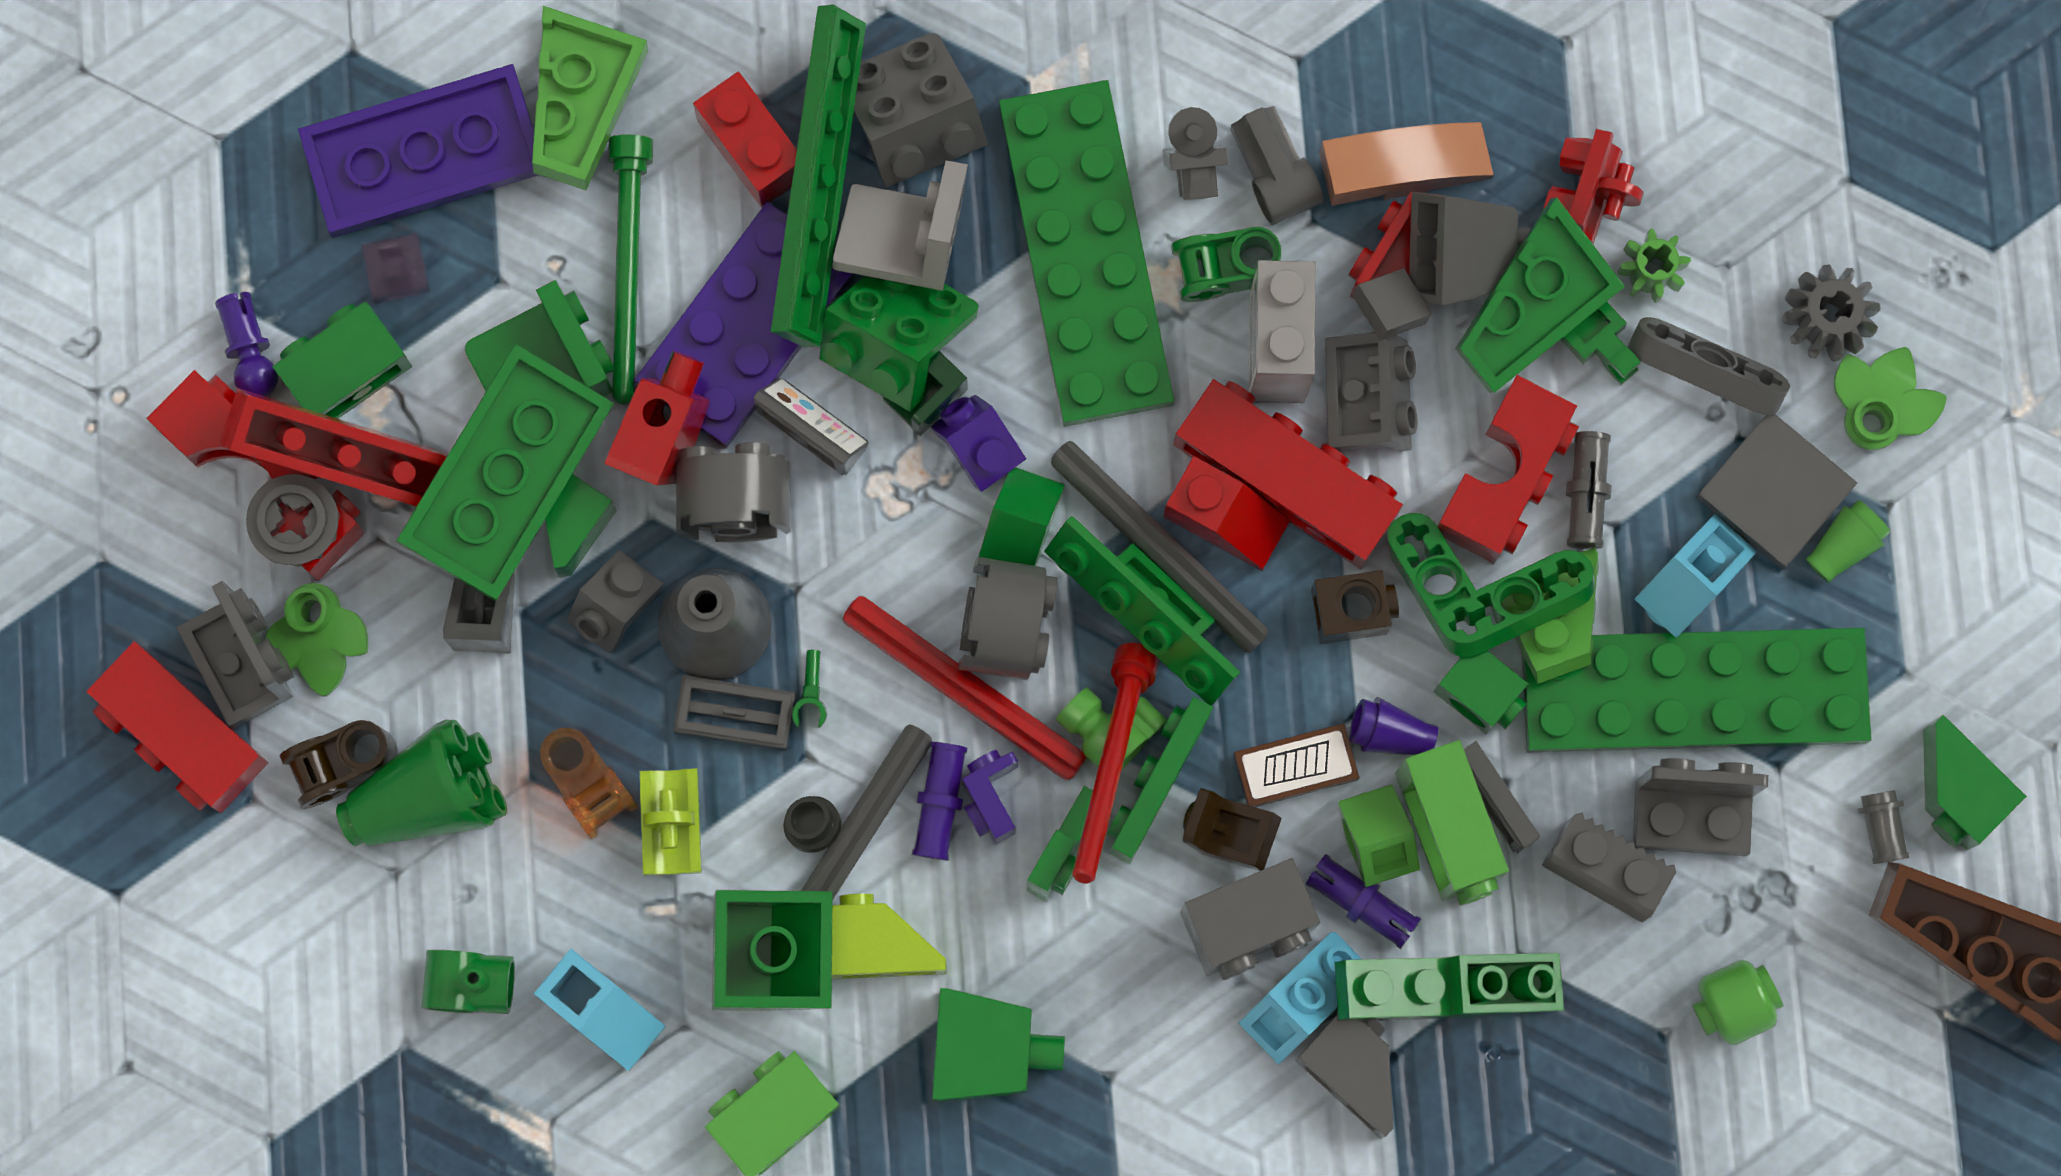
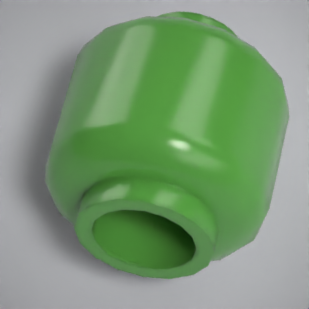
M1743 959L1702 977L1698 983L1701 1000L1692 1004L1705 1034L1708 1036L1718 1032L1722 1040L1730 1045L1740 1044L1773 1028L1777 1023L1776 1010L1784 1007L1780 995L1764 965L1755 968L1753 964Z

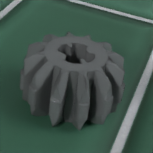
M1830 264L1821 267L1818 278L1809 272H1805L1798 279L1800 289L1791 288L1785 296V301L1793 308L1783 314L1782 322L1787 325L1799 326L1790 337L1791 344H1800L1805 338L1812 342L1808 349L1809 358H1816L1824 347H1826L1832 362L1839 361L1843 357L1844 349L1856 355L1864 348L1862 337L1871 338L1877 332L1878 326L1869 318L1880 311V303L1863 299L1873 288L1871 282H1863L1857 288L1851 284L1855 273L1853 268H1846L1839 279H1836L1834 269ZM1827 304H1832L1838 308L1835 317L1839 318L1834 323L1824 318L1827 309L1824 308Z

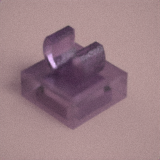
M417 233L362 245L371 295L375 304L430 292L420 238Z

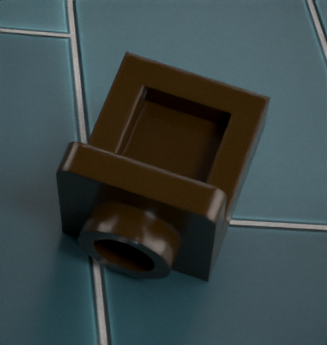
M1201 788L1196 800L1190 804L1185 813L1183 842L1203 855L1261 871L1266 866L1282 818L1274 812L1228 800L1211 790Z

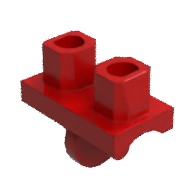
M1600 129L1595 130L1593 139L1565 138L1560 154L1559 166L1563 172L1579 175L1581 178L1576 191L1552 186L1543 207L1544 210L1550 199L1557 197L1592 244H1594L1602 216L1609 220L1618 221L1623 206H1639L1644 195V191L1641 188L1630 183L1635 168L1626 163H1619L1623 151L1612 143L1613 133Z

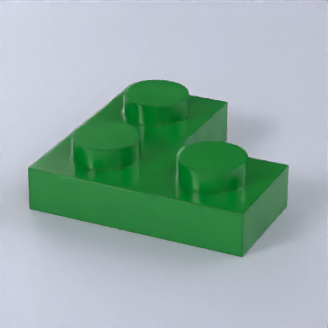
M1083 786L1059 830H1055L1027 879L1026 891L1047 902L1053 890L1063 895L1073 879L1072 872L1076 857L1073 855L1080 844L1093 791L1086 786Z

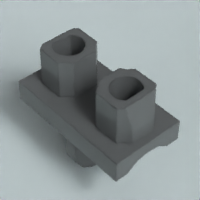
M1197 107L1181 109L1172 117L1168 127V136L1174 148L1163 149L1164 166L1171 171L1177 170L1179 196L1183 197L1184 200L1218 197L1216 166L1228 165L1226 147L1214 144L1218 131L1214 118L1209 112Z

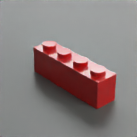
M1213 379L1176 432L1173 445L1190 457L1195 456L1241 481L1286 517L1291 524L1361 570L1403 506L1402 503L1394 499L1398 494L1396 490L1374 475H1369L1367 479H1364L1349 469V459L1335 448L1324 443L1317 448L1300 436L1303 432L1302 428L1285 415L1275 412L1271 417L1254 406L1255 397L1240 385L1228 381L1224 386Z
M239 388L236 390L220 443L231 451L413 506L418 505L448 455L447 452Z

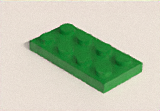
M515 343L395 542L496 601L614 403Z

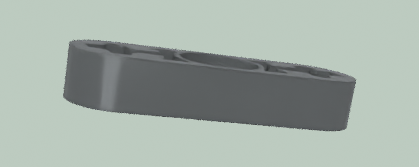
M1645 317L1640 319L1628 343V348L1641 362L1759 414H1776L1790 389L1788 380L1776 370L1657 318Z

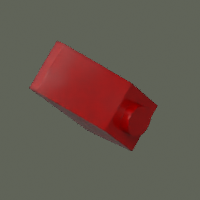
M1195 456L1192 457L1170 496L1163 516L1167 520L1260 571H1263L1290 522L1244 483Z

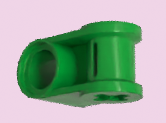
M1250 227L1219 234L1193 235L1173 242L1171 244L1172 254L1179 257L1184 287L1179 291L1181 300L1184 302H1199L1215 299L1229 293L1251 290L1256 269L1247 267L1240 258L1242 253L1251 247H1261L1270 254L1271 261H1281V245L1278 237L1263 227ZM1197 259H1200L1202 262L1204 277L1200 276Z

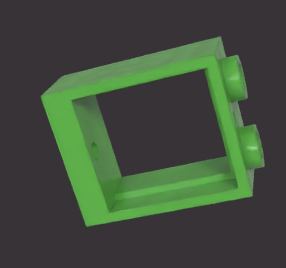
M1460 739L1406 758L1395 771V776L1441 900L1445 901L1457 897L1459 905L1463 906L1492 895V892L1499 889L1497 881L1507 874L1509 869Z

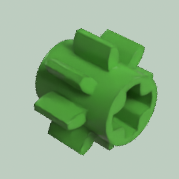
M1649 229L1642 246L1635 241L1629 240L1623 250L1633 261L1621 264L1617 273L1621 276L1630 277L1633 286L1629 295L1633 297L1639 291L1651 293L1654 303H1659L1663 297L1666 285L1673 291H1680L1685 282L1675 272L1687 268L1691 258L1679 256L1675 248L1679 239L1678 236L1671 237L1669 241L1657 239L1654 229ZM1657 258L1663 263L1661 269L1657 270L1654 274L1647 272L1645 269L1647 263Z

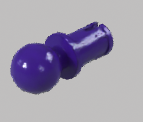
M246 291L241 292L240 299H238L237 292L225 295L216 300L215 305L219 311L229 345L225 350L226 357L229 359H239V363L233 373L234 384L236 388L267 397L276 388L278 374L272 367L274 363L265 356H261V352L268 349L270 343L268 338H264L261 335L251 301V294Z

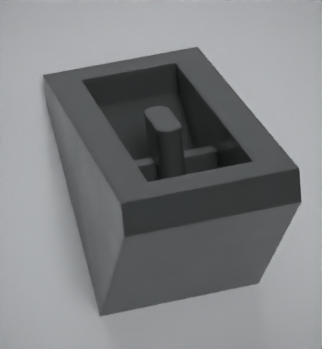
M515 571L496 601L454 578L443 626V639L453 651L511 652Z

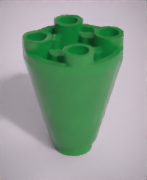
M445 719L433 725L348 793L346 801L337 805L336 815L338 823L346 839L353 846L363 843L368 846L481 830L492 826L495 820L506 816L507 805L500 789L492 783L486 765L491 764L492 756L485 739L479 732L468 735L456 720Z

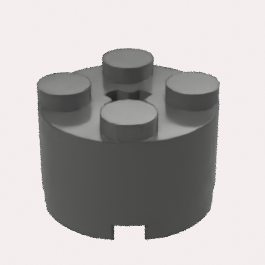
M756 442L735 445V453L714 454L713 448L703 446L680 449V461L676 463L677 535L687 539L699 540V530H709L712 534H715V542H752L777 538V528L785 534L791 532L790 462L785 459L784 455L770 453L769 444Z
M977 556L972 572L981 573L983 576L977 575L976 587H969L959 649L969 651L970 656L964 655L959 660L958 668L964 671L1027 681L1031 673L1038 674L1039 668H1044L1049 634L1041 633L1040 627L1042 617L1046 618L1048 611H1053L1058 578L1046 576L1045 567Z

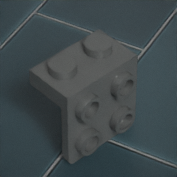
M930 33L861 61L854 114L866 135L878 174L886 188L942 165L946 160L951 161L988 145L974 97L938 34Z
M220 581L212 586L220 604L176 628L225 721L231 729H235L294 697L286 683L294 678V674L278 647L274 648L268 638L263 640L260 632L267 629L268 626L252 598L248 599L242 588L233 591L226 583Z

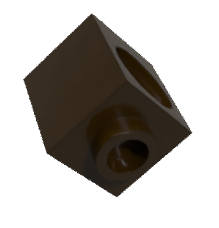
M1383 570L1317 579L1311 587L1320 644L1387 635L1392 627L1391 619L1399 618L1396 588L1394 584L1385 585ZM1353 593L1363 595L1371 604V615L1362 620L1348 617L1342 609V598Z

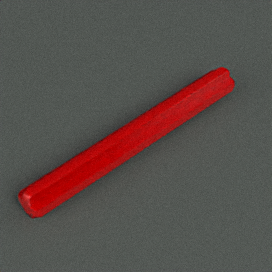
M858 596L848 606L842 618L845 625L1063 780L1070 781L1078 773L1086 759L1083 751L970 671L959 670V663L866 597Z

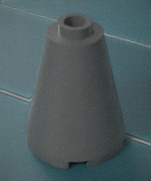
M725 568L701 569L680 579L665 596L658 616L659 638L664 651L674 665L690 676L712 680L736 678L755 666L768 647L772 626L768 602L758 586L746 576ZM714 609L710 613H705L708 610Z

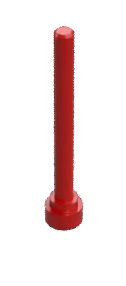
M1139 643L1120 645L1115 651L1111 667V675L1118 690L1072 872L1073 878L1083 884L1091 883L1096 878L1141 693H1144L1148 687L1154 684L1160 659Z

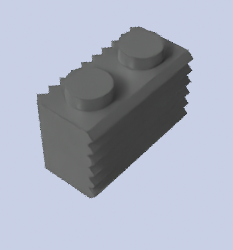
M1583 812L1574 814L1565 822L1542 864L1546 869L1640 922H1644L1652 917L1676 874L1674 864L1666 866L1664 858L1656 860L1654 853L1646 855L1644 847L1635 848L1634 841L1625 843L1623 835L1615 837L1613 830L1605 832L1603 824L1595 826L1593 818L1584 819Z

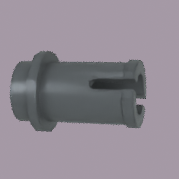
M1895 790L1861 796L1863 808H1858L1857 810L1858 814L1864 813L1873 853V864L1909 858L1899 807L1904 806L1903 800L1897 801Z

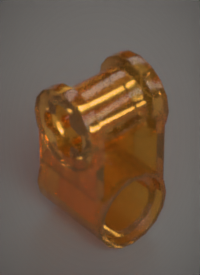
M559 728L552 731L544 739L540 748L541 762L564 797L562 799L591 840L598 836V828L626 809L633 812L639 808L611 766H606L593 745L580 731L573 728ZM565 741L577 742L583 748L581 763L570 771L557 769L553 763L555 748ZM609 795H611L610 798H608L607 800H605L604 802H602L601 804H599V805H598L597 807H595L594 809L590 810V808H592V807L595 806L597 803H599L600 801H602L603 799H605L606 797H608Z

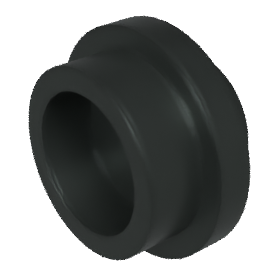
M802 797L793 802L788 808L783 824L784 833L791 845L799 851L806 853L822 851L836 840L840 832V814L835 806L823 797Z

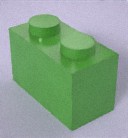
M780 1051L776 1052L753 1072L758 1082L741 1096L733 1089L708 1110L714 1119L704 1127L745 1176H761L841 1108L795 1051L786 1058Z

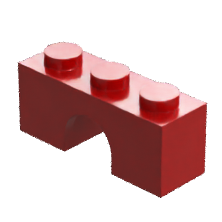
M1516 375L1485 433L1486 436L1500 442L1511 452L1515 462V474L1506 482L1488 484L1465 473L1437 525L1445 539L1493 564L1500 556L1502 550L1513 555L1528 524L1519 520L1527 502L1530 501L1539 505L1554 476L1545 471L1553 452L1564 456L1579 428L1578 425L1570 422L1577 405Z

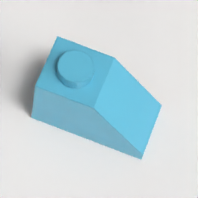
M1715 513L1634 600L1646 610L1647 615L1654 623L1666 628L1677 638L1757 551Z

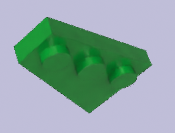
M1557 197L1550 199L1455 348L1489 393L1498 391L1625 287Z

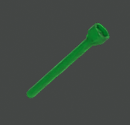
M630 134L614 135L608 141V162L613 164V173L619 175L613 366L615 370L612 375V397L616 403L621 405L629 404L635 392L641 176L647 174V165L653 163V139Z

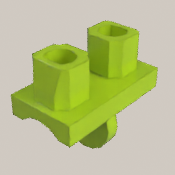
M698 769L640 771L643 875L702 873Z

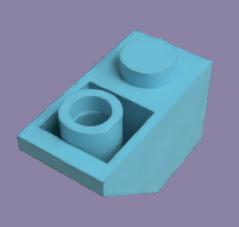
M572 948L533 993L628 1071L634 1067L666 1028L663 1023Z

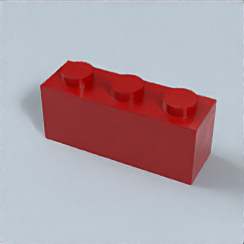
M135 641L86 691L99 703L92 712L117 735L124 727L140 741L133 750L158 773L165 766L172 770L182 780L175 789L199 811L208 804L222 813L269 763L157 659Z

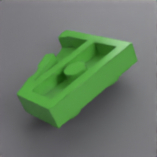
M1595 547L1580 552L1591 561L1594 568L1595 587L1590 600L1564 615L1515 637L1537 684L1591 665L1592 632L1596 609V582L1599 572L1598 552ZM1565 572L1559 575V582L1566 581L1570 587L1578 584V577L1571 578ZM1538 583L1543 594V599H1550L1549 591L1544 593L1543 584ZM1515 593L1506 597L1501 603V607L1511 614H1521L1528 611L1534 602L1525 594Z

